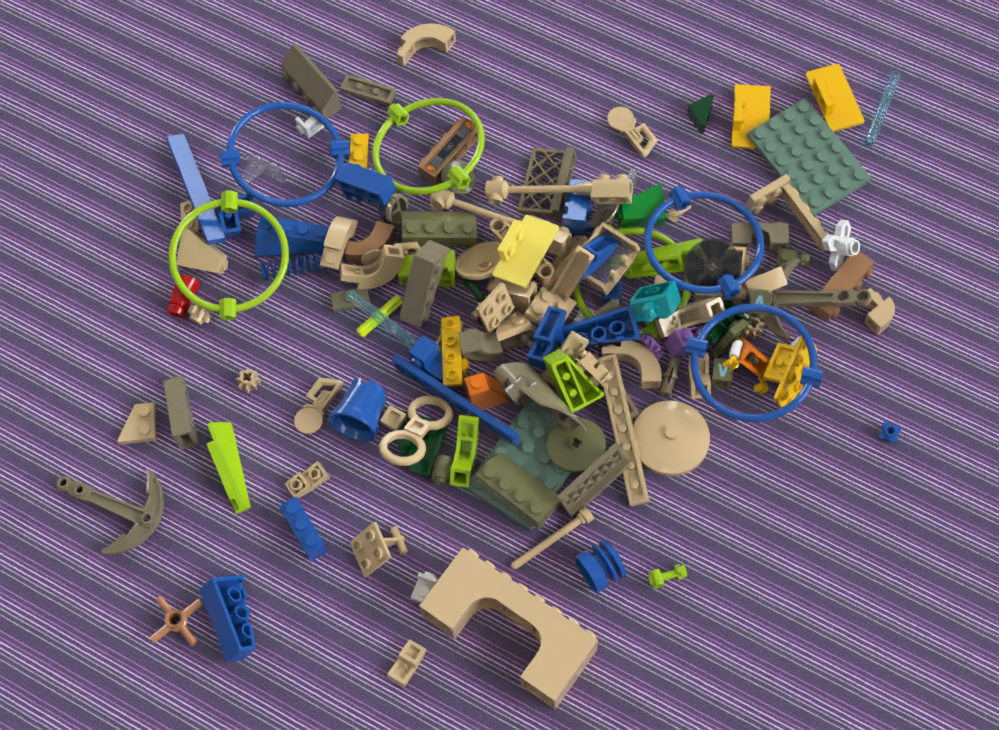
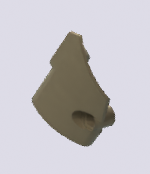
M521 362L502 364L495 369L494 377L517 405H523L531 398L539 405L545 406L551 416L565 431H572L578 426L585 432L588 431L532 366Z

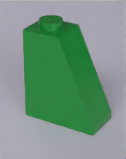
M662 184L633 196L632 204H620L615 214L619 227L646 226L652 213L664 203ZM666 210L659 216L654 226L663 225L667 219Z

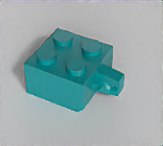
M672 280L640 287L630 299V304L636 322L643 321L646 323L654 320V318L661 317V319L671 317L682 300L676 281Z

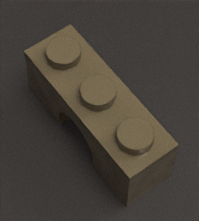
M758 221L764 240L768 244V252L778 251V248L788 249V223L780 221L764 223ZM745 222L732 223L730 229L731 246L746 247V252H750L751 241L756 239L751 224Z

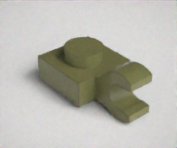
M778 248L776 268L795 258L800 260L797 266L808 267L810 255H797V250Z

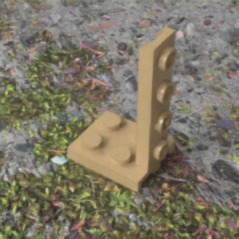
M787 174L750 195L745 207L754 214L763 210L765 205L774 204L781 196L820 250L826 251L823 248L822 240L829 233L823 230L819 219L812 215L807 203L800 199L798 191L789 184L791 179Z
M578 245L555 285L550 287L543 285L523 316L539 326L548 306L566 310V320L577 304L576 301L570 298V295L595 255Z

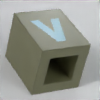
M752 289L750 304L771 306L773 291ZM748 312L753 313V317L764 318L765 315H769V313L765 312Z
M719 357L714 359L711 387L730 389L733 370L729 372V366L723 367V362L729 358Z

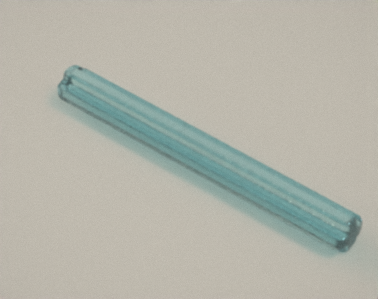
M895 70L891 72L865 139L866 145L874 146L899 82L900 72Z
M351 289L346 294L347 300L412 349L418 340L354 290Z

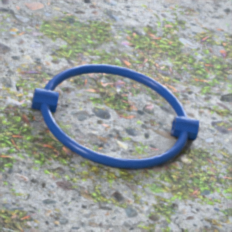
M293 102L268 103L249 111L232 129L226 151H220L222 168L229 167L234 180L247 194L263 203L280 207L301 206L322 197L336 183L335 177L343 167L344 157L350 156L348 140L340 139L338 132L326 117L308 106ZM291 109L306 113L322 123L333 138V141L329 143L331 158H336L334 171L326 184L308 196L287 200L263 195L249 186L237 170V166H241L239 149L234 150V145L240 130L255 116L270 110Z
M674 187L669 191L670 199L662 203L652 213L646 224L644 248L649 262L667 282L675 280L677 287L700 294L722 293L725 299L735 298L736 295L740 294L739 286L754 275L764 255V236L758 221L745 206L728 196L707 191L686 192L684 187ZM702 198L720 201L735 208L749 221L755 232L757 250L752 265L737 279H734L733 275H723L717 280L718 286L692 285L669 274L656 259L651 244L654 224L659 216L669 207L674 205L676 209L681 211L691 205V199Z
M743 304L720 312L704 325L696 338L689 336L685 348V354L691 355L692 378L702 398L719 413L744 422L770 421L791 412L807 397L812 387H820L824 371L817 369L816 348L805 327L789 313L770 305ZM742 312H765L782 318L799 332L808 349L810 364L809 367L804 366L800 379V384L804 385L802 390L790 403L769 413L744 414L723 406L709 394L700 377L698 358L704 359L708 346V341L704 340L706 335L720 321Z

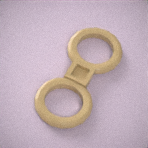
M422 396L412 401L407 409L410 421L404 427V430H395L382 437L379 443V451L382 457L391 464L398 466H409L418 463L426 452V445L423 441L426 433L429 430L444 428L452 421L454 416L453 408L448 402L436 396ZM425 404H433L442 408L445 416L437 421H427L416 414V409ZM406 439L415 443L418 450L411 456L400 457L392 454L387 446L393 440Z

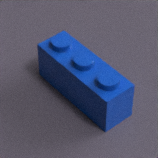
M297 497L279 506L310 562L328 552Z

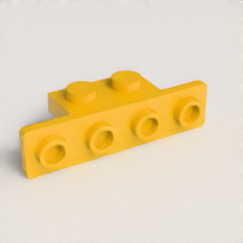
M460 316L442 318L443 385L446 387L462 385L463 377H466V369H469V361L462 354L458 335L461 332Z

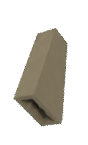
M182 376L171 377L163 381L172 436L180 450L199 446L186 383Z

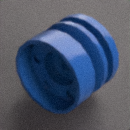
M605 539L599 541V546L596 544L592 546L594 556L585 550L574 558L581 575L597 594L609 586L607 576L613 582L618 581V576L623 578L627 574L618 552Z

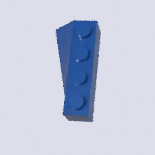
M261 215L256 230L255 258L265 255H271V257L282 255L280 241L275 229ZM276 218L285 232L290 256L300 253L311 255V253L318 254L320 252L323 254V245L330 226Z
M631 305L564 326L560 336L562 345L571 331L576 332L588 339V345L585 349L608 342L641 340L640 331Z
M244 575L211 578L199 589L226 662L243 660L256 649L253 628L249 624L248 618L250 610L246 607L245 599L247 598V592L243 588Z

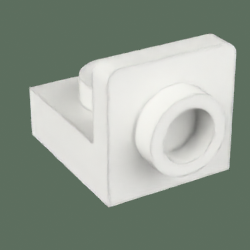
M312 116L305 123L299 117L295 118L297 131L301 135L304 134L308 139L324 127L322 123Z
M429 572L424 574L418 573V581L411 595V600L421 603L438 581L436 576Z

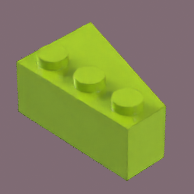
M449 250L438 286L455 287V250ZM413 255L404 256L401 269L398 272L400 285H407Z
M560 349L543 357L559 398L573 413L605 396L572 359Z

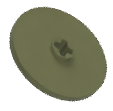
M578 418L588 431L586 432L580 426L572 431H565L559 424L550 432L547 439V452L551 461L560 469L568 472H583L605 453L606 440L604 433L598 425L590 420ZM574 442H578V448H575Z

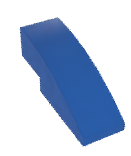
M605 233L583 246L584 249L595 255L580 280L582 281L596 271L619 247L620 242Z
M548 306L533 336L534 343L527 355L530 365L547 369L543 357L556 351L565 322L566 310Z

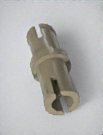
M674 357L669 358L667 370L662 376L664 380L659 392L660 395L671 397L674 384L678 380L677 373L681 360Z

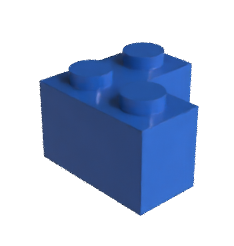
M249 194L238 195V199L254 203L253 197ZM239 206L238 212L234 213L222 212L221 207L214 208L226 239L239 237L241 233L239 219L250 218L255 214V211Z
M422 335L409 351L411 364L443 384L442 354L439 351V345Z

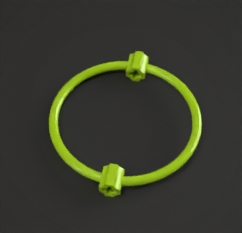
M445 98L423 99L408 104L405 107H402L399 103H393L387 111L389 118L381 126L373 143L372 160L376 172L382 175L386 174L380 163L379 150L385 133L393 123L397 126H404L410 118L408 113L421 107L431 105L450 106L469 116L476 127L478 141L471 161L464 169L460 166L452 167L447 175L449 180L438 185L417 188L399 184L394 180L393 182L397 191L412 195L433 194L454 185L458 189L467 188L471 181L468 174L480 160L485 144L483 125L473 110L463 103Z
M226 190L221 192V199L213 200L197 207L180 222L170 242L169 267L176 286L186 298L204 309L220 312V319L231 321L236 319L237 312L245 311L261 304L276 291L288 267L289 246L283 228L271 213L253 202L238 199L237 192ZM238 206L253 210L262 215L272 225L280 241L281 264L274 281L261 295L242 304H237L236 299L223 298L220 299V305L197 297L186 287L177 269L176 250L183 231L197 216L216 207H221V211L225 213L238 212Z
M624 227L615 230L622 235H644L645 228ZM652 230V238L666 245L675 244L666 235ZM685 265V282L692 284V279L689 280ZM579 281L573 290L577 306L586 319L595 317L582 299ZM684 290L681 298L682 301L678 307L688 303L691 292ZM657 318L646 322V328L639 329L640 335L642 333L645 335L651 334L654 340L662 339L655 323Z

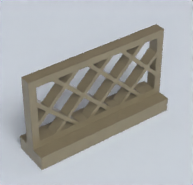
M567 147L566 150L533 148L523 186H531L534 183L536 186H540L537 181L545 176L549 182L543 186L569 185L577 159L574 148ZM537 154H544L546 156L540 162L536 161ZM556 156H563L562 160L556 164L552 160ZM550 161L553 166L544 171L541 166ZM539 168L542 173L534 178L532 172ZM557 170L559 172L558 176L551 179L548 174ZM521 193L517 209L518 213L554 216L557 220H562L568 193H551L549 195L543 193L545 198L539 202H536L533 198L539 193ZM531 199L534 202V205L530 208L524 207V203ZM547 201L551 203L550 210L542 209L540 206Z
M617 442L557 496L561 503L560 505L572 518L631 465Z

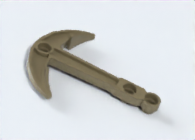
M799 258L789 260L778 266L782 267L786 280H788L791 272L800 263ZM777 288L772 290L771 306L776 308L826 305L854 307L858 304L865 307L871 303L872 297L866 289L859 291L854 289L790 291ZM769 314L762 318L773 334L788 341L791 339L790 335L783 328L778 316Z
M150 469L146 470V494L148 499L144 508L95 491L93 487L79 481H72L67 476L58 479L56 486L61 493H68L77 500L96 505L134 524L127 535L122 534L112 544L101 549L102 554L127 552L141 545L158 527L163 514L164 496L159 480ZM67 481L64 486H61L63 482ZM147 517H151L148 522H145Z

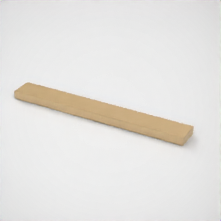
M615 353L597 358L598 365L601 363L611 372L610 375L612 376L608 382H603L605 385L604 392L615 441L621 446L625 458L631 463L623 472L629 504L633 507L649 503L650 499L617 355Z

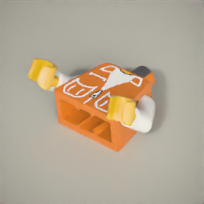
M740 337L732 343L729 350L730 358L723 362V367L729 366V372L739 366V361L758 376L760 383L754 385V391H759V395L766 393L769 387L765 382L767 380L763 376L770 360L744 337Z

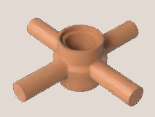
M159 596L155 601L166 614L165 625L149 638L153 643H156L169 631L180 632L187 642L194 646L198 641L187 628V617L203 605L202 602L197 599L181 611L172 609L166 600ZM181 617L178 624H172L174 618Z

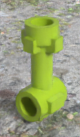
M674 565V570L661 573L660 569L650 571L648 573L650 585L653 586V589L663 587L666 580L676 577L679 581L684 580V577H687L685 566Z

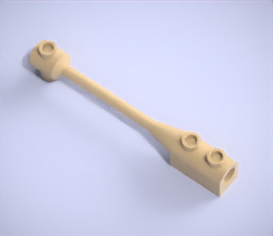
M601 174L599 179L576 185L509 186L507 181L503 180V177L493 176L492 181L486 182L485 195L491 204H502L503 199H506L509 193H576L591 196L595 204H632L633 183L626 174H618L617 179H610L609 175Z
M449 189L433 193L430 196V206L434 211L449 210L452 206L492 220L501 217L510 225L514 221L512 218L455 199L454 192ZM561 226L547 252L563 256L572 236L567 227Z

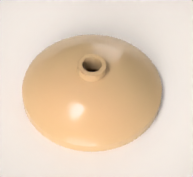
M484 242L465 250L456 260L455 268L457 273L468 280H483L492 277V273L500 261L497 249L501 243Z

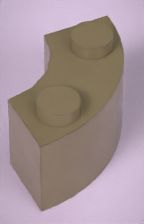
M469 328L458 333L462 354L467 359L479 362L505 359L501 341H497L496 332L485 333L477 328Z

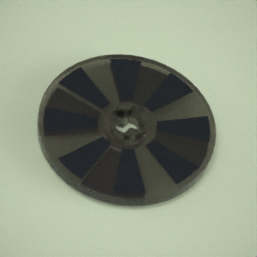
M716 238L705 239L695 244L689 250L684 263V271L688 282L697 286H718L717 280L723 275H733L734 279L740 277L742 270L741 258L737 250L730 243ZM715 262L718 269L710 271L708 265H712Z

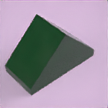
M712 94L688 105L687 115L700 134L705 132L713 106L714 95Z

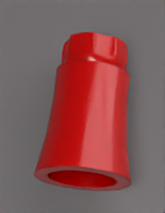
M179 274L186 287L195 294L201 283L191 276ZM174 284L168 302V314L184 318L191 304V301L183 295L176 284Z

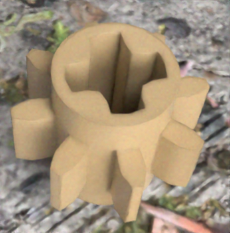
M192 304L187 311L191 315L189 319L198 325H202L205 322L208 323L212 317L209 312L210 310Z
M750 314L751 321L748 322L745 338L752 337L755 339L757 334L762 335V328H764L765 323L760 322V318L753 317Z
M249 368L243 372L239 371L240 377L236 378L237 383H239V389H245L247 393L254 389L257 390V384L261 383L260 378H258V372H252Z

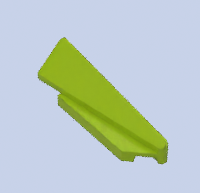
M702 238L652 248L656 259L668 273L685 271V265L691 252L704 260L703 249L700 246ZM645 250L641 251L624 273V276L629 279L659 275L649 262ZM623 255L612 257L610 267L617 268L621 263L620 260Z
M210 422L207 426L213 441L206 444L237 515L250 509L251 505L233 426L230 422Z

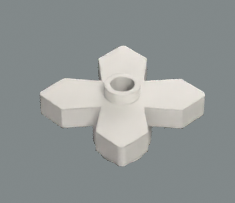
M840 220L836 225L835 235L827 234L822 240L824 250L831 251L829 265L832 271H838L845 261V256L856 255L860 250L859 241L849 237L851 227L848 220Z

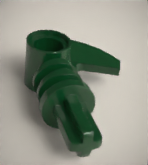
M731 300L722 301L725 310L737 306ZM748 312L738 313L720 321L709 331L706 341L710 345H714L719 338L726 335L728 327L737 321V318H744L747 322L751 321Z

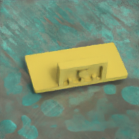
M525 215L522 222L514 219L497 249L500 261L492 273L493 277L524 289L527 288L555 238L559 226L530 215Z

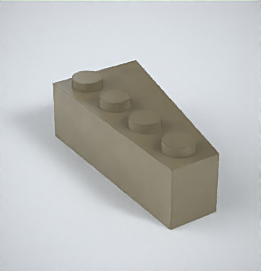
M429 240L413 255L399 319L417 327H420L429 320L431 315L430 308L434 302L435 293L450 248Z

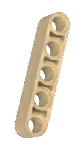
M497 217L490 222V229L494 238L501 243L511 225L505 219ZM543 257L533 276L542 285L550 287L556 283L557 275L554 267Z

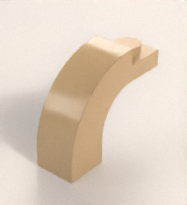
M432 23L422 24L408 30L400 38L402 46L398 48L396 53L398 64L405 66L413 54L424 47H434L447 53L456 41L455 30L441 24Z
M336 216L333 219L324 241L321 266L335 270L340 269L346 244L349 239H354L358 224L357 220Z
M384 244L380 258L368 266L341 264L339 269L340 280L348 283H357V289H372L388 283L401 269L404 260L402 247Z
M721 297L708 298L678 307L671 317L666 319L659 317L655 319V323L660 337L664 338L671 335L675 330L708 322L715 315L724 311L725 308Z
M632 340L621 341L620 346L607 345L602 347V357L616 353L618 361L629 362L639 370L641 389L661 388L662 377L659 362L647 347Z

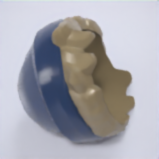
M394 192L385 206L379 205V214L382 220L387 224L400 227L401 211H407L408 197Z

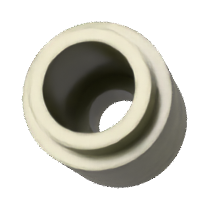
M439 455L434 460L431 479L436 485L445 486L447 483H450L453 462L449 456Z

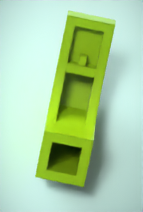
M459 415L457 443L451 466L450 485L470 487L478 446L479 417Z

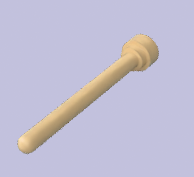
M586 506L580 509L576 518L512 562V569H518L581 523L588 524L594 520L590 510Z

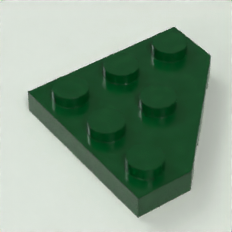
M400 410L407 415V418L399 428V430H404L410 419L407 411ZM418 415L423 420L437 421L435 419ZM448 425L438 430H429L423 437L426 445L425 455L418 463L408 466L411 473L430 478L434 460H436ZM394 440L403 457L411 456L418 450L415 443L410 440Z

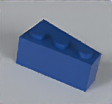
M346 162L335 177L346 200H350L353 197L357 198L356 200L359 202L366 199L371 204L385 206L396 190L393 179L389 175H382L373 169L363 168L357 163Z
M570 179L569 185H576L588 181ZM568 193L567 202L565 203V214L562 217V226L569 229L572 234L571 237L575 235L585 236V232H589L590 221H587L588 216H592L593 205H590L591 196Z

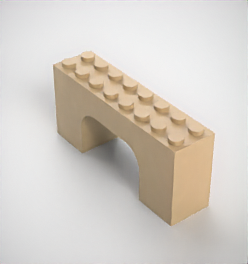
M462 548L419 605L422 617L453 639H456L477 611L487 608L501 612L538 639L541 646L538 653L520 676L521 687L555 710L596 653L598 648L597 636L588 629L584 631L574 619L564 617L563 613L555 606L549 607L545 604L546 601L539 595L533 596L528 592L529 589L523 584L519 583L517 585L514 583L511 576L507 573H500L495 570L496 567L487 560L484 562L479 559V555L472 549L466 550Z

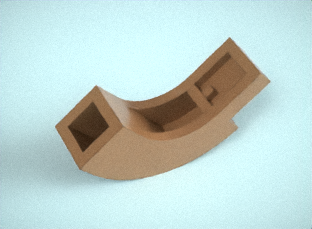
M376 221L372 233L366 239L357 242L348 241L343 253L346 262L362 263L361 258L365 252L383 249L384 244L391 245L396 235L394 225Z

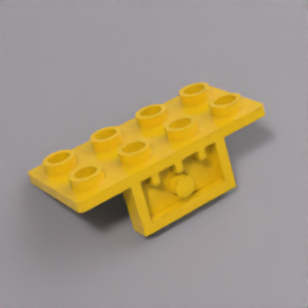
M840 64L806 72V78L822 115L833 132L864 124L865 120Z
M735 84L732 148L756 149L746 135L749 131L769 120L770 86Z
M801 335L796 347L778 342L763 376L765 380L780 383L774 395V400L780 408L790 403L797 396L798 392L801 391L803 385L800 384L804 366L809 367L810 364L808 349Z

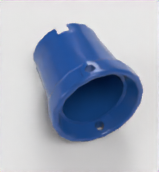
M357 378L352 381L339 406H336L331 412L329 422L335 430L350 439L363 442L373 441L379 430L378 422L387 399V395L384 396L386 391L379 384L368 380L365 384L360 383L362 378Z

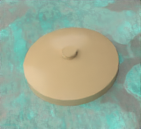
M661 401L652 404L638 415L633 424L641 464L656 474L663 476L684 475L697 468L706 457L710 443L708 425L696 409L685 403Z

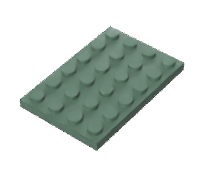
M806 98L749 131L746 135L779 178L785 174L790 177L789 184L798 191L800 199L807 203L814 217L872 180L871 176Z
M531 398L527 401L509 426L519 433V444L514 446L500 438L471 478L470 487H465V490L529 531L534 526L477 483L476 474L488 460L503 453L557 494L572 472L557 467L548 455L547 439L552 429L558 423L545 406L539 405ZM574 442L575 448L579 447L578 442Z

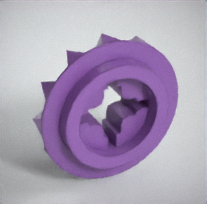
M643 333L640 335V343L647 347L656 358L661 359L664 356L661 346L650 335Z

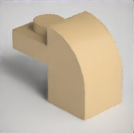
M869 288L868 291L871 294L872 301L868 307L872 311L867 314L864 323L879 335L890 325L895 312V305L890 296L883 300L878 292H874Z
M706 353L704 359L698 358V368L701 380L711 395L709 354ZM689 355L688 381L691 399H699L702 396L698 392L692 378L691 355Z

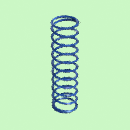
M318 252L316 262L314 254L311 253L310 263L307 256L304 254L303 265L300 257L297 256L296 266L292 257H289V268L287 267L289 277H291L290 260L293 263L296 276H298V259L303 274L305 275V257L309 266L310 273H313L312 256L314 258L317 271L320 272L319 254L321 258L322 254ZM277 259L274 261V268L271 261L268 260L267 270L265 264L261 261V273L264 281H266V276L269 281V263L274 278L276 277V262L280 268Z

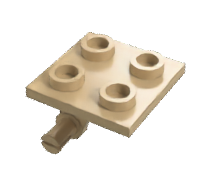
M501 282L482 303L479 302L477 308L470 314L475 319L480 316L488 333H491L498 327L502 320L515 308L504 283Z
M373 522L349 542L364 577H368L391 558L388 546L397 545L400 554L408 552L404 543L405 538L401 536L398 526L390 528L393 538H383L377 522Z

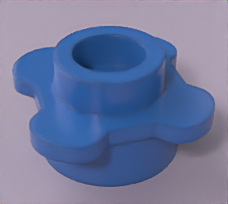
M888 421L883 422L882 431L878 434L879 438L886 442L896 443L901 427L891 425Z

